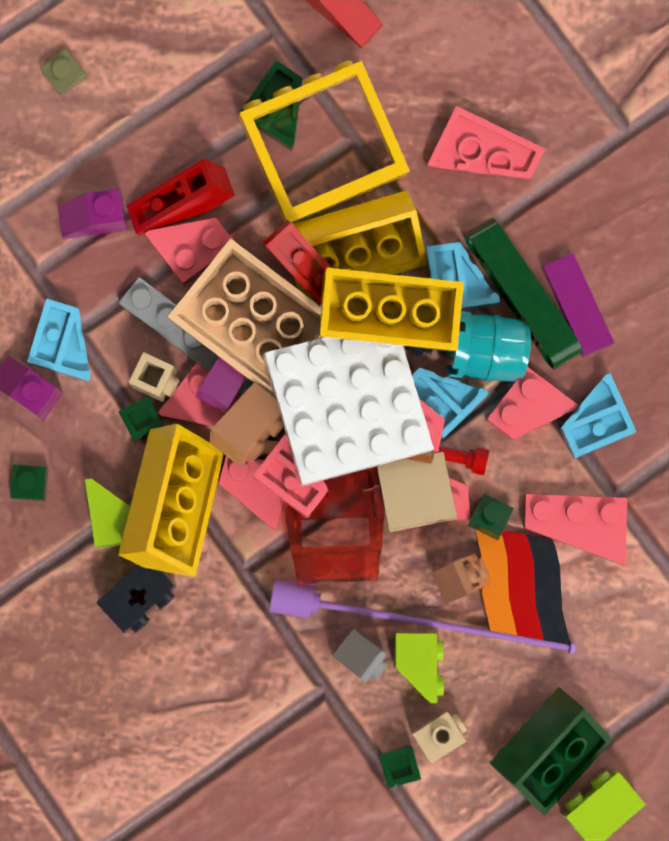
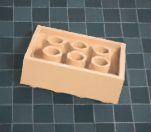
M231 238L168 316L172 322L251 382H256L274 397L275 394L265 363L264 353L324 338L319 337L321 306Z

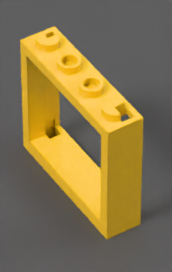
M351 60L345 61L333 68L335 72L325 77L321 73L312 75L303 81V86L292 90L291 86L284 87L273 93V99L262 103L261 99L251 101L243 106L244 111L239 113L238 119L284 222L286 220H289L292 224L300 222L402 178L410 172L362 61L355 64ZM355 77L393 164L292 207L254 120Z

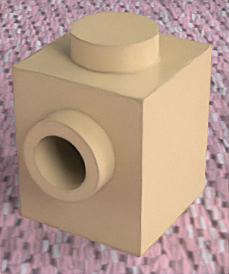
M143 352L128 383L133 389L163 402L166 395L171 397L174 394L179 379L176 378L177 371L174 366Z
M444 711L411 733L428 761L432 764L465 743L466 740L462 734L467 730L457 714L450 716L447 711Z

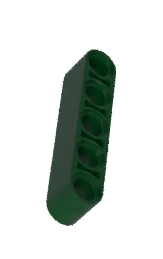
M491 218L464 235L465 242L514 316L518 321H522L525 326L530 327L531 341L547 364L555 370L580 354L583 349L577 337L499 223L494 218Z

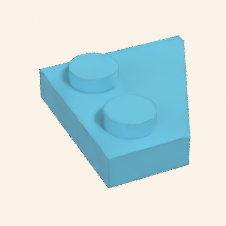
M460 242L426 247L430 279L464 282L461 310L499 305V296L496 292L492 291L483 278L484 275L469 259L468 253Z
M46 298L27 364L83 381H90L91 374L79 308Z
M419 368L412 375L419 399L445 419L442 440L489 394L485 389H478L460 383L456 379L436 375L435 372Z
M611 373L602 378L560 428L573 459L637 432Z

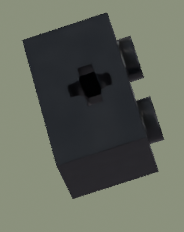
M137 564L96 604L123 633H129L132 630L136 634L150 621L147 615L155 607L162 610L176 597L172 592L177 586L163 571L144 568ZM134 590L140 592L147 591L144 595V599L147 602L144 605L140 603L133 605L132 601L135 599Z

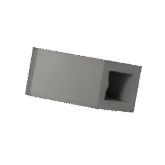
M354 629L332 656L364 682H367L370 677L376 681L388 665L383 661L387 654Z

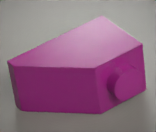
M119 188L85 193L58 206L63 240L128 230L124 198Z
M7 356L0 366V391L44 421L63 393L10 356Z

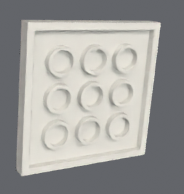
M320 338L264 353L265 363L301 486L416 456L434 449L403 346Z

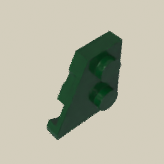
M275 60L245 104L257 99H261L262 103L274 98V92L287 86H291L292 90L302 86L303 78ZM300 101L254 120L257 129L292 151L295 143Z

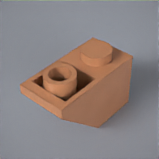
M476 554L459 559L431 573L445 604L489 585L487 566L481 558H477Z

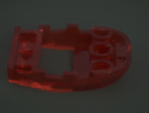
M375 467L324 480L328 491L308 518H305L287 504V508H285V522L287 524L289 544L298 585L360 581L377 583L380 573L379 563L383 543L385 507L382 504L380 482ZM369 517L370 544L302 547L301 520Z

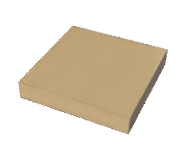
M444 452L434 453L432 464L404 459L377 466L390 532L457 519Z

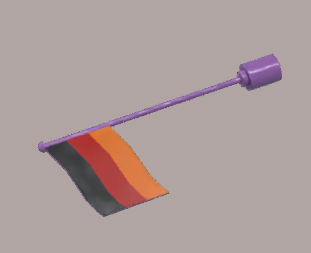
M474 529L480 558L484 561L489 571V577L487 578L489 585L481 588L489 630L320 600L321 593L315 592V585L276 578L269 610L272 613L310 619L311 613H318V608L322 607L566 650L569 655L574 654L577 649L576 644L569 640L563 615L560 563L553 540L504 530L499 540H496Z

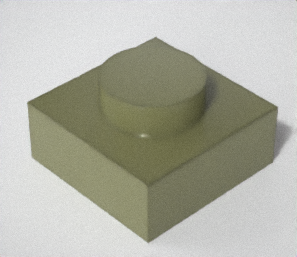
M66 49L40 68L42 74L61 97L87 78L85 72Z

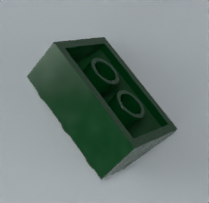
M559 687L545 700L536 713L521 726L512 739L498 751L489 764L545 816L611 744L613 739L582 705Z

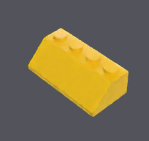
M407 190L293 224L331 268L395 275L428 265L417 211ZM294 278L297 289L310 299H313Z
M326 268L323 276L319 337L457 351L464 282Z
M179 424L150 429L118 555L144 568L189 577L196 576L224 454L210 444V442Z

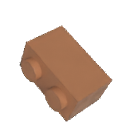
M254 382L211 429L210 444L240 467L248 460L253 462L263 451L265 440L270 435L276 437L284 428L276 398Z

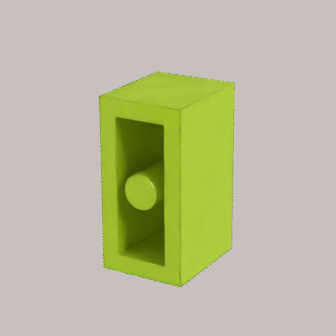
M604 770L590 782L593 787L584 795L578 792L564 804L567 809L562 815L583 841H604L646 804L618 771L612 770L609 773L607 770Z

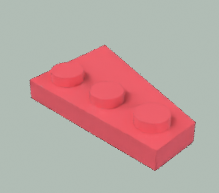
M456 106L427 167L530 180L545 148Z
M524 495V529L626 566L627 498Z

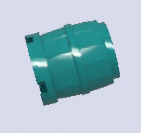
M461 311L458 350H446V355L452 357V365H446L447 376L457 378L468 376L490 382L522 379L526 373L530 356V327L525 326L522 321L503 318L498 315H471V312Z

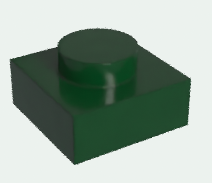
M148 396L118 411L134 442L148 436L150 429L164 427Z
M13 465L10 498L46 501L49 468Z
M484 493L468 526L499 540L514 508Z
M412 745L379 754L388 789L421 780Z

